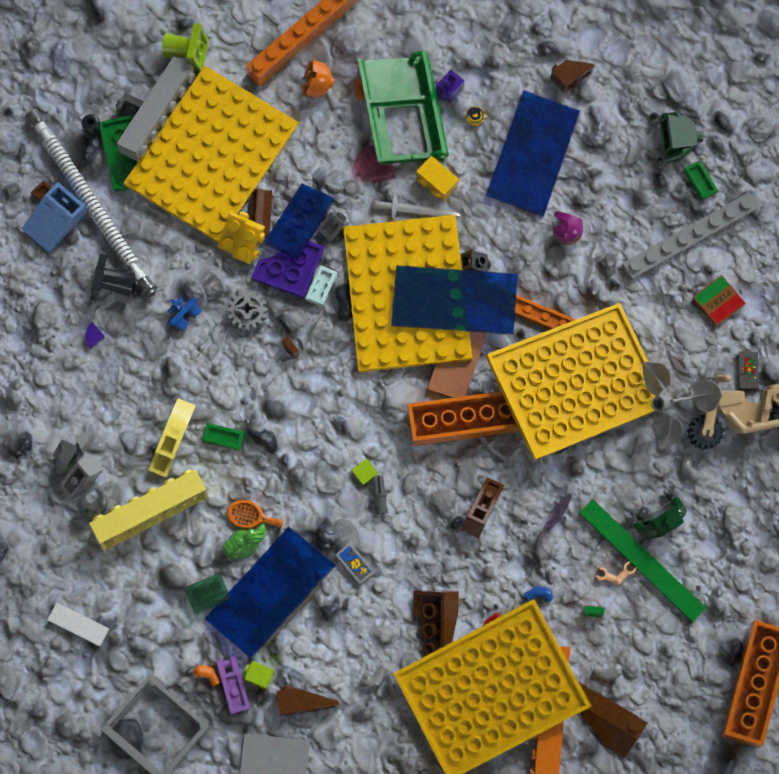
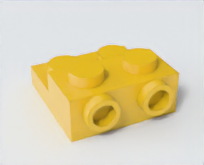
M230 212L217 248L233 254L232 257L250 264L253 260L256 261L259 256L260 250L257 249L259 244H262L266 234L263 233L265 226Z

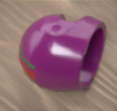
M556 211L553 217L558 219L560 224L552 228L554 238L563 245L577 243L583 235V220L577 216Z

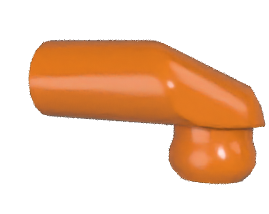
M198 665L192 671L193 676L197 679L201 677L208 678L212 687L221 683L212 667Z

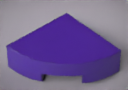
M93 322L89 324L85 333V339L90 349L105 338L104 334Z

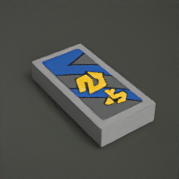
M351 543L335 554L359 585L375 574V571Z

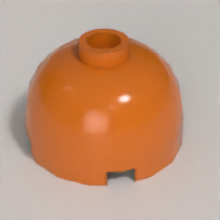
M315 60L308 62L304 73L306 85L302 84L303 96L322 97L328 92L329 88L332 89L334 78L331 77V71L325 63Z

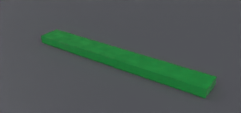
M594 499L579 512L601 536L687 619L693 622L704 611L706 607Z

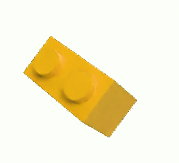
M430 156L416 171L417 182L421 186L429 188L435 198H440L443 201L459 185V178L433 156Z

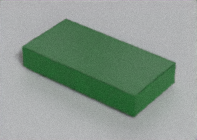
M700 160L683 169L684 174L701 201L718 193L719 190Z
M207 423L202 443L240 451L244 431Z

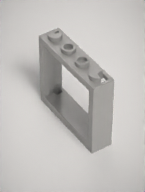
M148 674L100 730L149 773L171 774L210 729L207 725L209 721L201 714L199 716L195 715L192 712L194 708L186 701L184 703L180 702L177 699L179 695L171 688L166 690L162 686L164 682L156 675L152 678ZM150 686L200 727V730L163 772L113 730Z

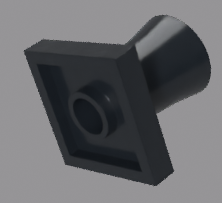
M100 253L90 300L98 301L101 289L130 297L135 271H119L105 268L107 255Z

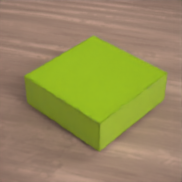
M365 459L351 470L363 486L379 474L368 459Z

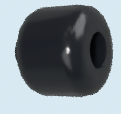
M94 114L83 117L81 123L83 131L88 135L97 134L101 127L99 118Z

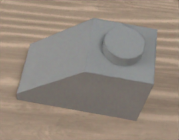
M91 455L76 462L59 486L72 500L91 485L104 469Z

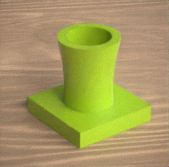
M195 23L193 24L191 38L166 33L162 43L163 57L165 59L173 58V56L187 58L189 63L193 65L194 72L200 73L205 64L209 38L202 25Z

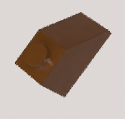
M565 60L563 63L559 62L553 66L550 78L565 94L592 74L594 65L588 62Z

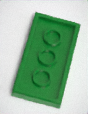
M135 114L100 122V133L114 193L129 189L123 183L138 162L119 153L117 142Z

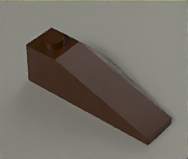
M413 590L414 616L418 618L420 626L418 632L422 634L424 656L453 642L459 612V591Z
M579 682L591 707L579 714L588 722L592 730L600 737L608 749L625 759L648 722Z

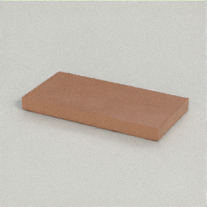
M469 325L473 360L436 364L427 391L448 398L466 396L488 332Z

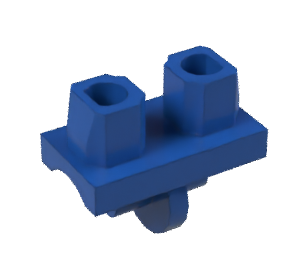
M180 297L177 301L172 298L169 300L171 307L167 311L170 314L175 310L177 311L167 321L170 326L174 325L177 329L183 331L189 325L183 318L185 313L187 312L193 319L201 313L200 308L196 304L197 300L194 297L190 298L182 307L180 305L184 302L183 298Z

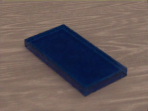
M302 183L264 241L265 245L298 260L335 202L334 197Z

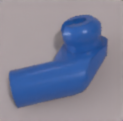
M536 586L523 593L527 602L536 597L543 598L545 602L553 600L552 590L542 586Z

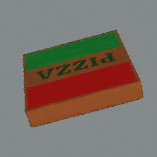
M722 275L692 298L716 327L746 304Z

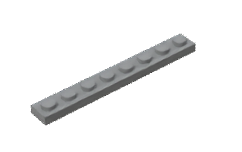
M748 192L623 262L622 267L632 281L757 211L759 207Z

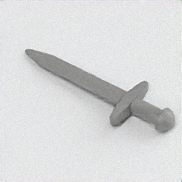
M394 194L392 203L381 202L378 199L373 200L371 203L374 210H391L392 220L395 219L396 212L437 217L447 215L460 216L459 213L447 209L398 203L397 194Z

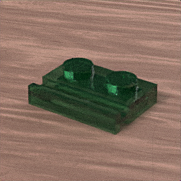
M220 572L184 588L195 615L232 600Z

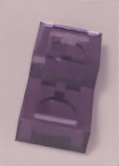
M570 493L554 505L553 510L557 514L544 525L548 533L555 528L565 514L572 497Z

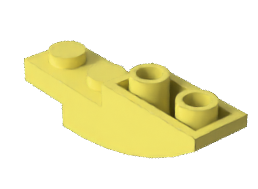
M177 399L156 448L155 455L148 469L149 471L167 477L196 405Z

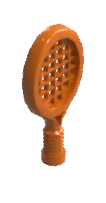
M249 500L235 501L227 509L229 521L240 529H253L262 523H268L278 528L283 526V519L266 517L261 508Z

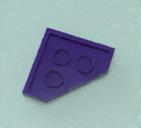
M306 240L295 247L282 250L269 258H263L257 262L251 280L305 299L325 246Z

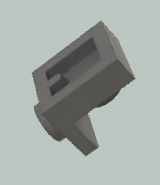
M124 93L123 97H120L116 103L117 112L122 116L126 107H128L129 111L137 113L144 101Z
M330 212L317 230L332 242L349 223L346 221L347 217L341 212Z

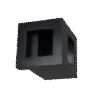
M474 249L460 254L462 272L476 276L488 272L491 265L488 260V254L476 252Z

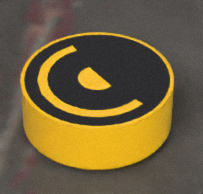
M477 106L470 107L465 117L467 123L472 126L480 125L484 120V111Z

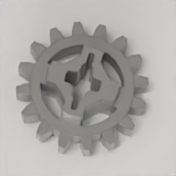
M246 290L245 294L239 291L238 297L233 295V302L228 301V306L231 308H227V313L230 314L228 319L229 321L233 320L232 326L238 324L240 331L243 327H246L247 332H249L250 327L256 330L257 324L263 326L262 320H267L265 314L268 313V308L265 307L267 302L262 301L263 296L259 295L256 297V291L249 294V290ZM251 300L255 301L258 305H254ZM246 308H250L249 313H245Z

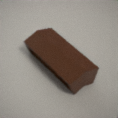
M257 188L251 193L249 220L265 226L263 233L266 234L265 238L270 239L273 191Z

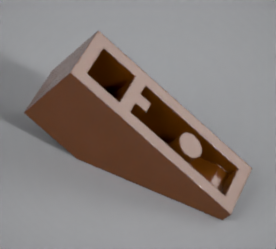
M488 477L486 478L461 531L480 538L503 490V484Z
M292 685L282 686L280 690L276 691L280 717L339 707L338 700L299 688H292Z

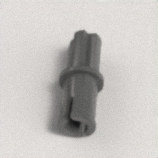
M374 476L372 478L374 488L372 498L375 501L376 515L388 514L386 496L388 495L385 493L383 476Z

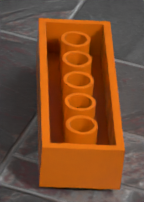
M501 391L410 403L407 405L412 447L479 438L480 436L487 437L520 432Z
M757 620L750 624L721 737L756 748L764 745L779 687V627Z

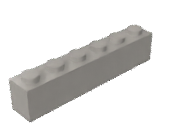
M173 56L117 142L119 153L136 161H139L142 156L146 155L151 141H155L160 127H164L169 113L175 110L177 101L184 96L188 84L193 82L195 73L192 64Z

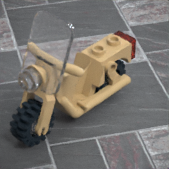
M715 343L711 345L704 380L713 381L720 387L719 382H730L731 377L730 375H717L722 344ZM695 381L691 382V386L688 387L689 396L695 395L693 391V386L696 384ZM779 385L767 386V390L761 392L758 403L748 401L744 397L745 393L743 391L723 390L722 398L715 410L711 412L701 411V415L693 418L692 422L688 424L687 438L690 439L691 445L705 450L720 444V440L724 436L722 435L724 428L722 429V423L716 417L717 411L736 435L778 428L779 431Z

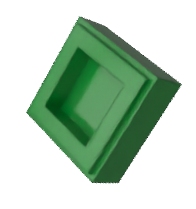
M585 605L583 608V615L586 617L602 618L605 613V607Z

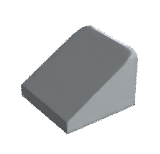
M93 429L75 437L83 454L96 437Z

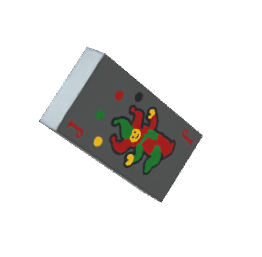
M738 352L739 390L759 389L758 352Z

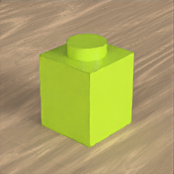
M253 660L251 665H246L243 672L245 682L266 691L275 674L273 669Z

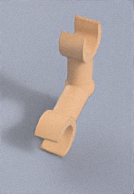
M627 562L623 570L615 576L608 573L605 568L600 567L598 570L602 571L605 576L599 577L596 575L595 578L598 581L606 580L615 585H620L627 576L635 573L636 568L631 572L627 571L626 567L630 563Z

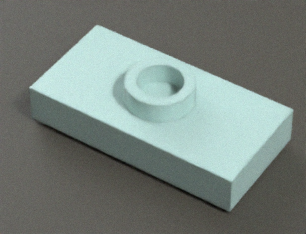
M320 265L305 301L323 307L336 279L337 272Z

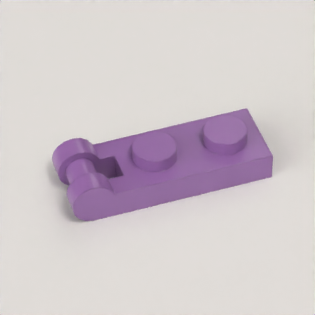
M236 655L230 657L229 660H218L217 665L231 715L249 710L250 705ZM233 667L234 672L226 674L225 669Z

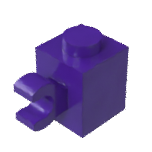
M450 69L436 85L437 96L441 100H446L450 103L464 88L465 80Z

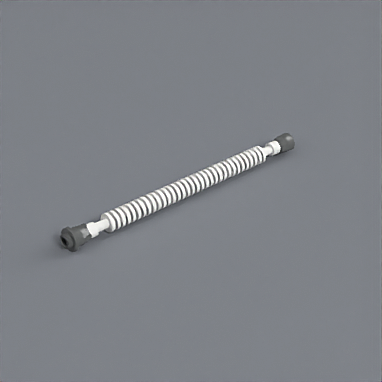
M38 109L29 111L25 115L26 120L44 138L42 143L66 180H68L80 201L86 205L89 215L96 222L99 230H101L111 248L114 249L125 269L130 268L131 271H135V284L141 291L140 295L147 298L155 295L158 286L152 282L149 276L145 275L143 270L138 268L136 265L138 259L135 258L132 250H130L120 232L117 231L114 223H112L102 205L99 204L96 196L86 181H84V178L56 136H50L45 120Z

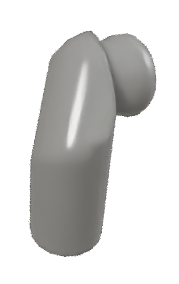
M683 455L681 473L689 481H699L701 474L691 466L692 456Z
M614 664L613 667L608 669L596 665L592 673L606 681H611L622 675L623 668L620 664Z
M380 665L376 674H364L361 677L362 685L367 688L379 686L389 670Z

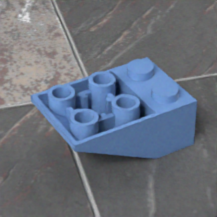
M57 182L42 198L22 227V230L50 253L88 214L86 205Z

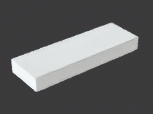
M56 603L48 618L49 622L101 647L110 630L59 603Z

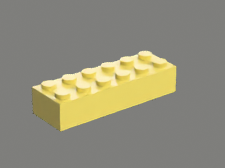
M191 469L186 470L180 474L181 477L175 480L171 478L165 481L163 486L157 489L153 487L147 490L145 495L131 498L128 500V504L122 507L120 505L115 506L110 510V513L94 517L89 524L103 551L207 499L206 488L196 469L193 471Z

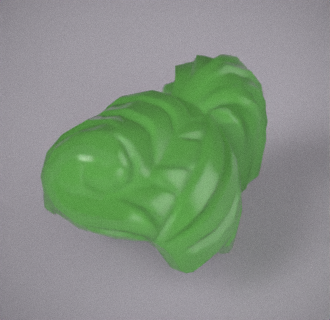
M261 524L257 529L237 530L232 533L222 546L224 553L230 559H246L253 555L258 548V543L264 541L266 534L265 524Z

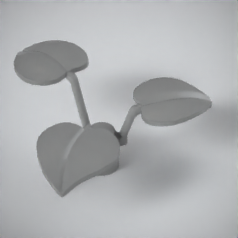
M643 362V377L646 387L650 393L657 395L652 399V408L660 412V414H665L659 416L654 423L658 449L669 448L680 440L683 426L680 420L673 419V414L666 410H670L673 403L696 399V406L699 410L711 412L718 407L722 398V390L713 381L701 380L693 386L694 396L672 399L669 395H664L667 391L665 387L669 386L672 380L669 368L662 363Z

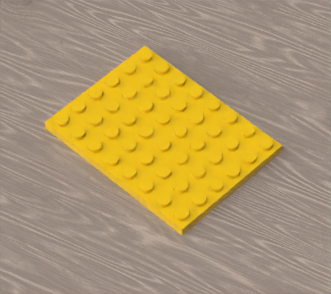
M204 66L167 119L164 127L158 132L155 141L149 145L146 155L140 158L123 184L219 243L229 213L232 212L237 215L240 213L251 197L253 190L257 188L298 127L299 122L209 67Z
M456 215L344 227L358 372L473 360Z
M620 303L491 352L485 356L533 461L656 412L652 408L651 402L657 395L649 392L643 377V362H648Z
M535 599L393 673L445 774H463L591 707Z

